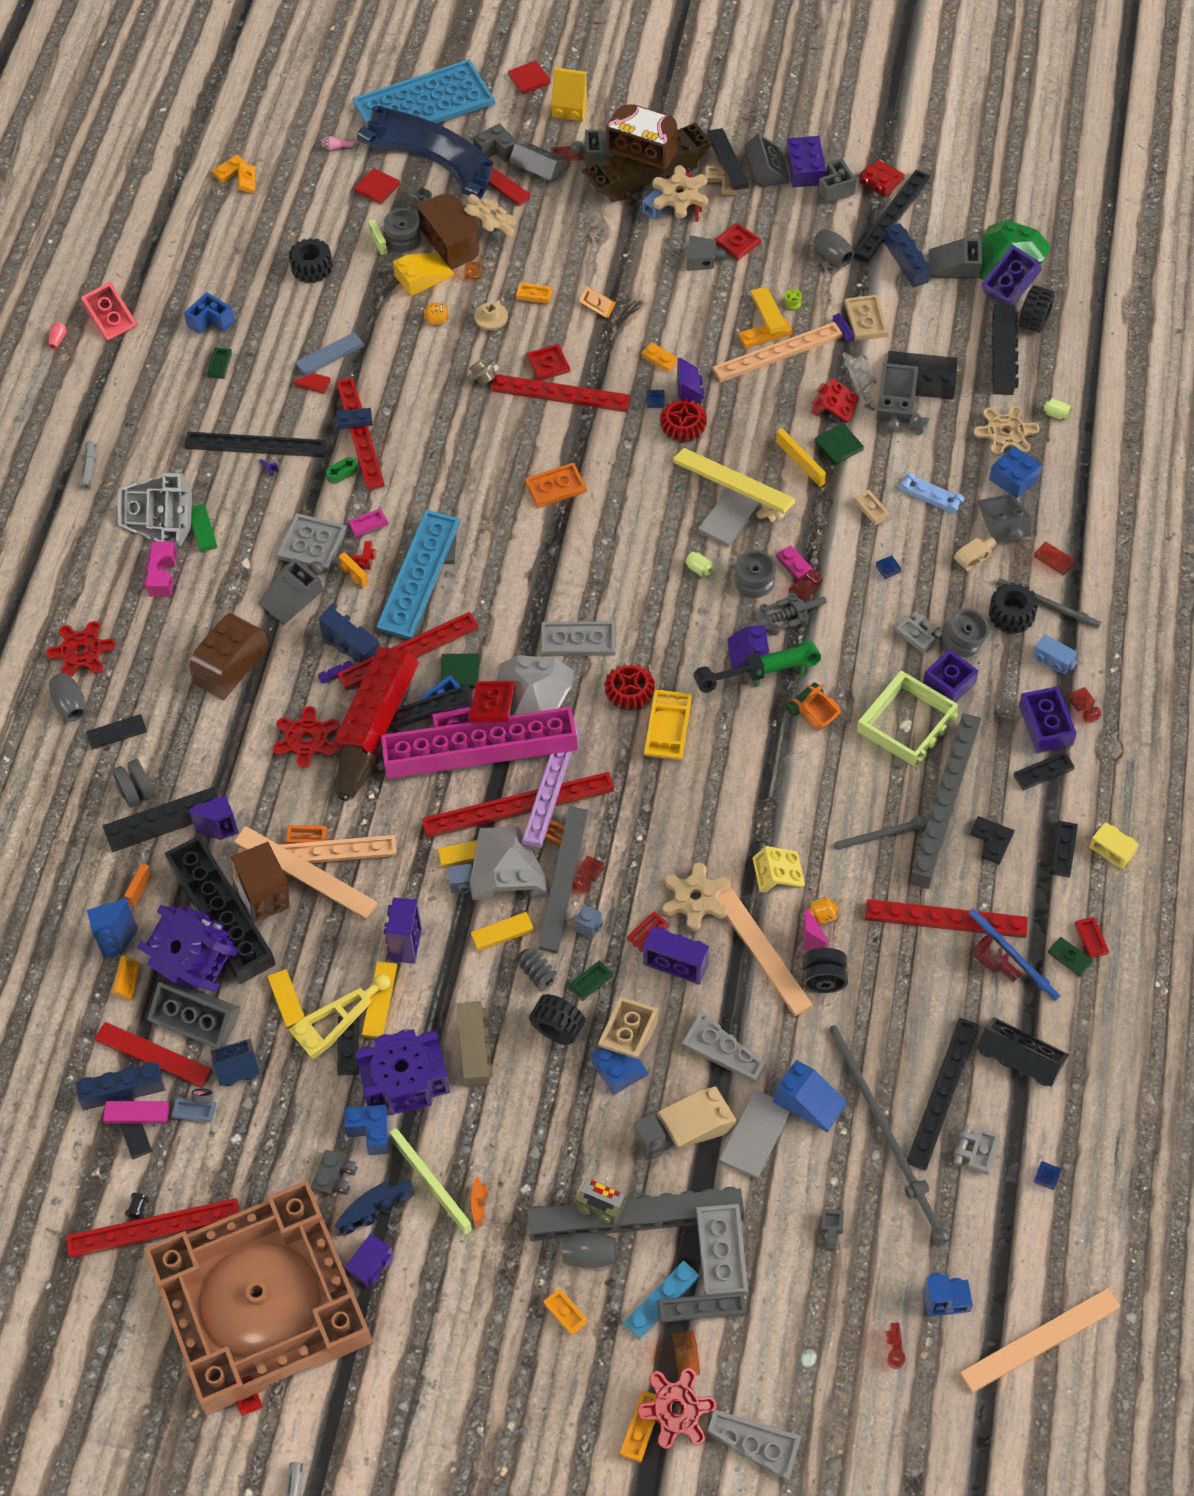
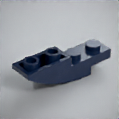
M385 1181L361 1195L344 1211L336 1222L335 1228L338 1236L349 1235L361 1226H370L375 1220H378L376 1211L387 1210L392 1204L399 1201H408L415 1195L411 1181H405L391 1188L388 1182Z

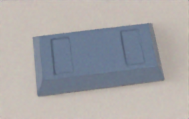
M175 1098L171 1118L212 1123L217 1103L199 1104L190 1099Z

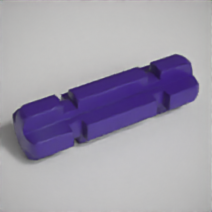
M840 313L834 314L832 321L839 327L844 339L847 342L852 341L854 334Z
M347 661L343 663L344 665L340 664L328 669V672L323 671L319 673L318 678L320 682L326 683L329 681L328 679L333 680L337 678L338 672L353 666L352 662Z

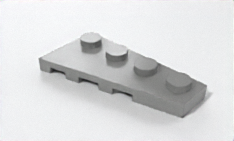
M702 1010L682 1042V1047L756 1083L765 1067L764 1061L747 1047H743L738 1043L737 1039L731 1034H727L718 1023L709 1019Z
M714 1409L708 1428L709 1435L789 1482L801 1436Z

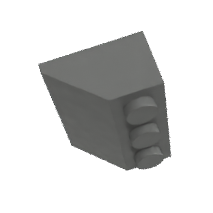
M759 133L745 144L746 156L748 157L749 167L753 174L752 178L756 183L766 187L788 184L790 182L782 152L778 145Z
M515 143L509 162L514 164V167L517 169L528 170L527 173L534 176H542V180L551 182V180H558L569 165L570 160L531 143Z

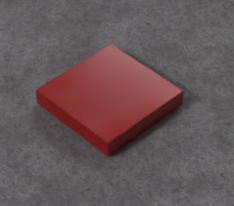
M536 60L508 71V76L522 94L551 84L550 78Z
M373 168L354 187L356 193L382 204L400 185V180Z
M738 222L714 239L716 246L725 250L726 253L737 261L761 244L759 237Z
M559 344L526 353L529 364L536 379L539 381L570 372L569 364Z

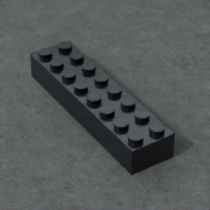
M198 835L165 852L169 867L195 910L208 914L210 916L209 920H216L223 924V929L229 932L227 938L231 939L234 942L233 945L239 949L236 956L229 955L226 960L239 983L242 984L275 966L273 953L201 836Z

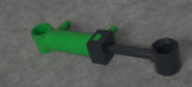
M806 640L798 647L759 656L758 653L746 655V666L718 673L712 672L709 667H700L695 670L693 677L699 690L703 693L713 691L717 686V680L748 673L754 686L758 687L760 679H764V674L797 666L798 674L803 675L805 665L809 667L817 665L821 660V654L813 641Z

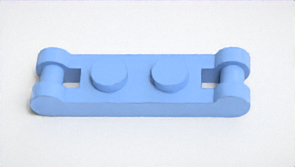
M911 472L905 475L904 481H901L898 486L902 492L952 514L958 511L959 505L964 501V497L961 494H953L917 478Z

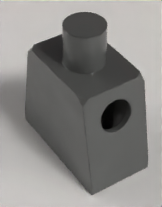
M689 235L687 271L713 269L715 260H725V250H717L715 240Z

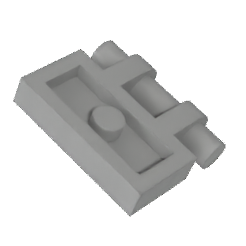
M915 611L911 616L914 621L907 617L895 627V632L921 653H924L935 643L936 638L933 636L941 639L943 632L939 630L940 627L936 624L930 623L926 616L920 615Z
M965 1125L959 1135L960 1142L958 1148L955 1149L953 1154L955 1157L953 1164L961 1166L963 1160H968L967 1169L988 1175L1000 1134L979 1128L978 1135L971 1133L973 1127ZM968 1143L975 1144L972 1152L966 1150Z

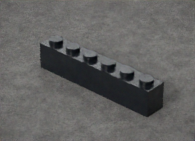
M994 304L992 314V394L1014 395L1015 388H1018L1019 378H1016L1019 365L1016 364L1018 361V351H1015V348H1018V338H1015V335L1018 334V325H1015V322L1017 323L1018 312H1015V305Z
M215 786L102 825L112 853L193 825L188 809L219 797Z

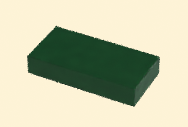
M214 348L207 371L208 377L225 379L232 356V349Z
M599 960L569 984V988L584 1001L611 979L613 973Z

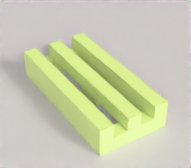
M375 219L368 221L370 234L380 254H386V241Z

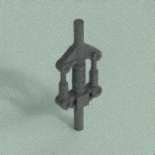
M790 593L787 598L776 601L772 605L762 604L756 621L739 626V629L741 630L746 626L765 625L766 632L778 635L780 630L788 627L806 626L808 624L807 610L827 603L826 598L823 596L804 603L795 593ZM788 604L791 605V607L784 609V611L780 610L775 612V614L768 615L770 609ZM796 615L797 619L788 621L787 624L781 626L775 624L777 621H781V619L790 618V616Z

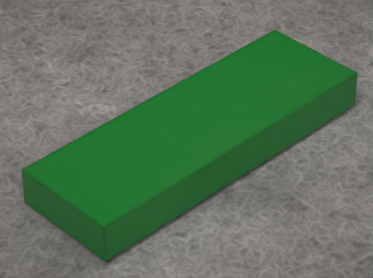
M205 503L193 506L191 509V523L200 553L218 548Z

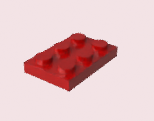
M477 681L469 716L470 723L508 722L515 689L514 681Z

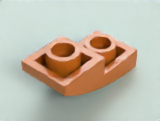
M479 1177L475 1178L471 1191V1210L475 1228L483 1226L482 1219L486 1218L482 1205L486 1204L485 1197L488 1196L485 1183L481 1184Z

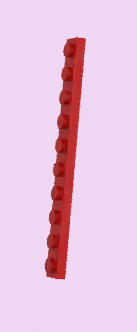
M605 772L562 783L555 806L614 792L610 773ZM539 789L421 818L426 838L530 813Z

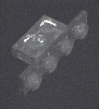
M844 352L842 354L844 365L848 369L849 377L855 385L854 389L860 397V404L865 409L868 408L874 411L876 407L869 389L877 383V380L867 357L862 354L855 359Z

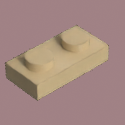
M870 490L854 497L855 504L874 525L890 518L888 510Z

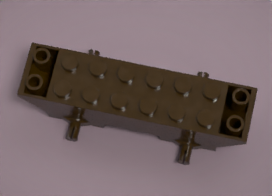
M695 122L677 130V154L666 170L617 154L583 168L582 173L595 190L606 195L612 203L626 199L629 205L635 203L632 195L640 192L641 186L652 182L656 177L662 178L667 176L670 179L674 175L675 167L678 165L683 166L686 173L697 168L699 160L710 148L712 141Z

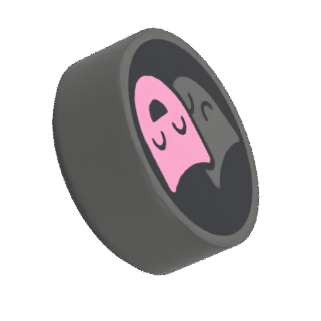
M206 1088L194 1089L191 1099L199 1104L209 1103L213 1099V1091Z

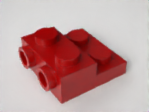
M880 160L873 165L869 164L859 175L860 184L883 197L890 194L905 179L904 173Z

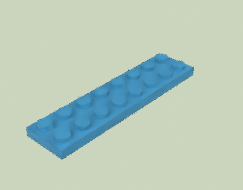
M425 510L376 627L378 632L407 640L414 637L460 525L459 518Z

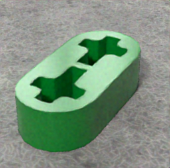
M347 457L335 463L326 470L327 480L330 483L336 484L357 472V462L354 458Z

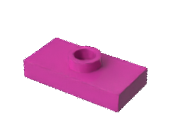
M381 508L349 520L348 525L356 538L388 525V520Z

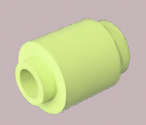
M1051 398L1050 401H1046L1044 411H1046L1048 416L1067 420L1071 406L1066 402Z
M691 552L686 558L685 563L688 565V568L701 577L710 575L713 570V562L698 552Z

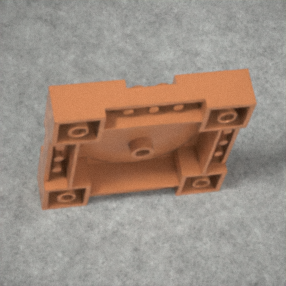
M308 1180L267 1196L268 1200L196 1231L188 1234L184 1231L144 1248L199 1403L206 1416L237 1403L239 1400L251 1397L255 1393L269 1389L268 1385L309 1367L311 1370L373 1343ZM258 1292L262 1293L261 1296L257 1298L253 1297ZM251 1375L253 1380L243 1384L241 1378ZM233 1381H236V1382H237V1384H234V1385L230 1386V1383H231V1382H233Z

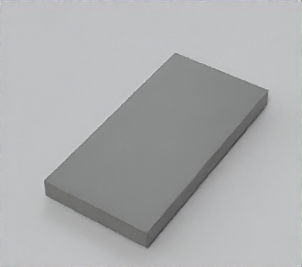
M728 489L700 525L698 533L730 547L761 506V503Z
M615 621L541 622V656H616Z
M755 1089L719 1159V1163L758 1180L791 1112L773 1103V1097Z
M739 1204L696 1207L704 1295L748 1292Z

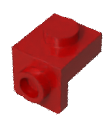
M365 541L362 556L352 555L351 559L362 570H371L372 560L376 558V549H373L372 541Z
M251 1375L241 1378L243 1384L253 1380ZM236 1381L231 1382V1383H230V1386H232V1385H234V1384H237V1382H236ZM258 1393L244 1400L237 1401L241 1416L263 1408Z

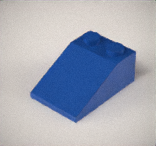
M795 1060L777 1086L773 1098V1103L827 1133L847 1105V1101L820 1074L798 1060Z

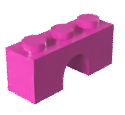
M152 542V548L148 550L150 561L146 564V573L148 575L144 579V589H147L149 597H171L172 576L170 571L162 570L166 567H175L177 550L174 542Z

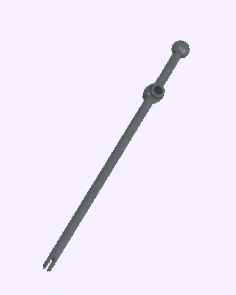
M832 1025L830 1032L909 1183V1186L904 1188L907 1198L918 1200L934 1231L933 1240L939 1245L947 1243L950 1239L949 1232L941 1228L925 1197V1193L929 1192L926 1180L919 1181L915 1178L837 1026Z

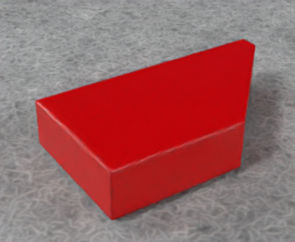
M313 373L295 380L294 385L324 394L331 380L330 377Z

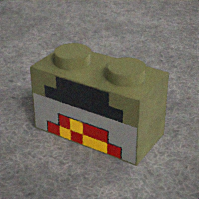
M586 1178L576 1198V1208L585 1215L592 1214L606 1224L613 1223L616 1225L626 1204V1194L589 1178Z

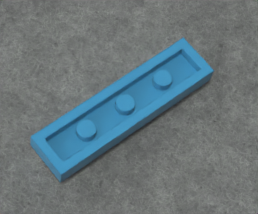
M683 1261L624 1321V1326L638 1339H641L659 1320L657 1300L681 1298L699 1279L700 1275Z

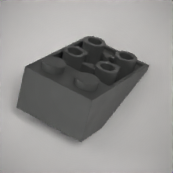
M963 238L929 249V264L931 267L929 276L980 278L982 266L981 239Z

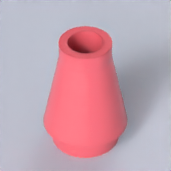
M54 323L50 327L48 347L51 349L58 348L67 334L65 325Z

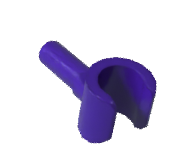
M263 459L259 460V463L268 469L269 476H274L272 470L279 472V467L276 463L268 464Z

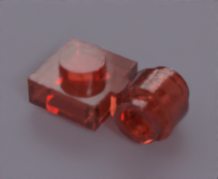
M809 570L805 576L807 581L800 578L789 588V593H795L803 601L807 600L815 592V587L813 586L818 587L823 581L822 574L816 570Z
M1085 687L1069 693L1068 699L1078 712L1084 710L1082 717L1085 722L1092 723L1101 717L1100 709L1097 706H1093L1095 700Z
M587 855L578 869V874L581 877L577 876L572 887L582 894H587L592 885L589 880L596 882L605 867V863Z
M899 1322L890 1323L889 1331H886L887 1345L891 1344L887 1363L893 1369H900L906 1360L905 1354L902 1351Z

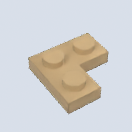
M706 166L707 182L722 183L721 195H738V190H732L722 166Z

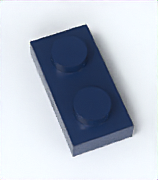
M371 408L336 412L338 430L373 426Z

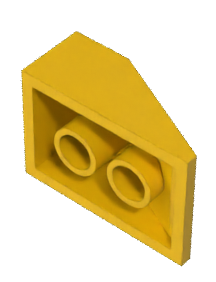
M554 68L551 102L552 117L583 122L587 111L586 72Z
M438 253L408 254L393 261L394 275L410 296L455 276Z

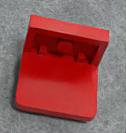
M832 377L818 387V394L812 402L811 413L818 415L824 409H827L848 423L852 418L859 397Z

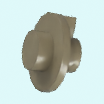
M481 359L469 368L472 373L466 377V380L470 382L476 379L478 383L484 385L494 378L493 373L499 367L495 360L486 363L484 359Z

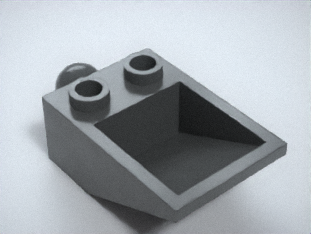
M585 130L584 145L576 141L570 147L571 152L575 155L584 152L585 167L617 155L606 151V132L603 130Z
M883 363L876 420L887 421L886 427L890 432L898 431L900 429V422L909 423L913 416L918 375L917 366Z
M1013 494L978 500V505L989 534L996 542L1018 541L1023 537L1031 536L1030 515Z
M293 559L275 578L258 602L259 605L281 624L285 625L324 591L321 579L317 576L323 572V564L319 561H313L308 569L299 560Z

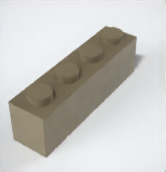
M481 1001L457 1003L465 1087L490 1084L489 1077L493 1076L492 1064L487 1062V1058H491L490 1045H486L485 1039H489L488 1026L484 1027V1020H487L486 1008H482Z

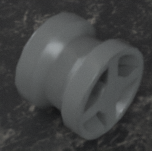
M914 413L909 422L908 429L917 430L919 434H923L927 428L929 418H922L918 413Z

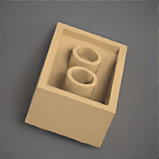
M620 996L598 1046L637 1059L651 1039L658 1023V1008Z
M716 1086L698 1091L657 1113L677 1149L726 1135L737 1121Z

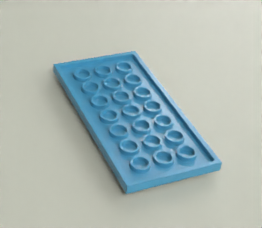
M470 59L354 97L353 103L367 126L368 121L371 120L372 108L374 106H383L409 113L437 124L495 104V99Z

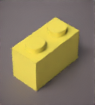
M1105 822L1092 837L1089 848L1120 869H1123L1135 855L1139 844L1132 837L1126 836L1118 828Z

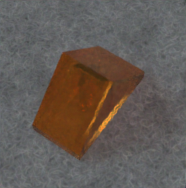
M687 1331L671 1334L678 1378H680V1374L685 1368L693 1369L696 1376L700 1375L698 1349L694 1332Z

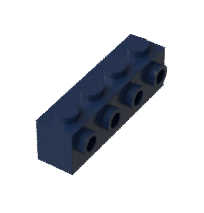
M901 223L886 227L884 243L912 287L928 283L931 272L930 264L926 263L922 252L917 249L914 240H911L908 231L903 228Z
M148 1062L143 1066L135 1068L127 1067L115 1073L106 1072L102 1076L86 1077L81 1081L75 1082L78 1101L83 1111L105 1106L106 1101H119L129 1096H132L134 1099L166 1091L163 1073L158 1062Z

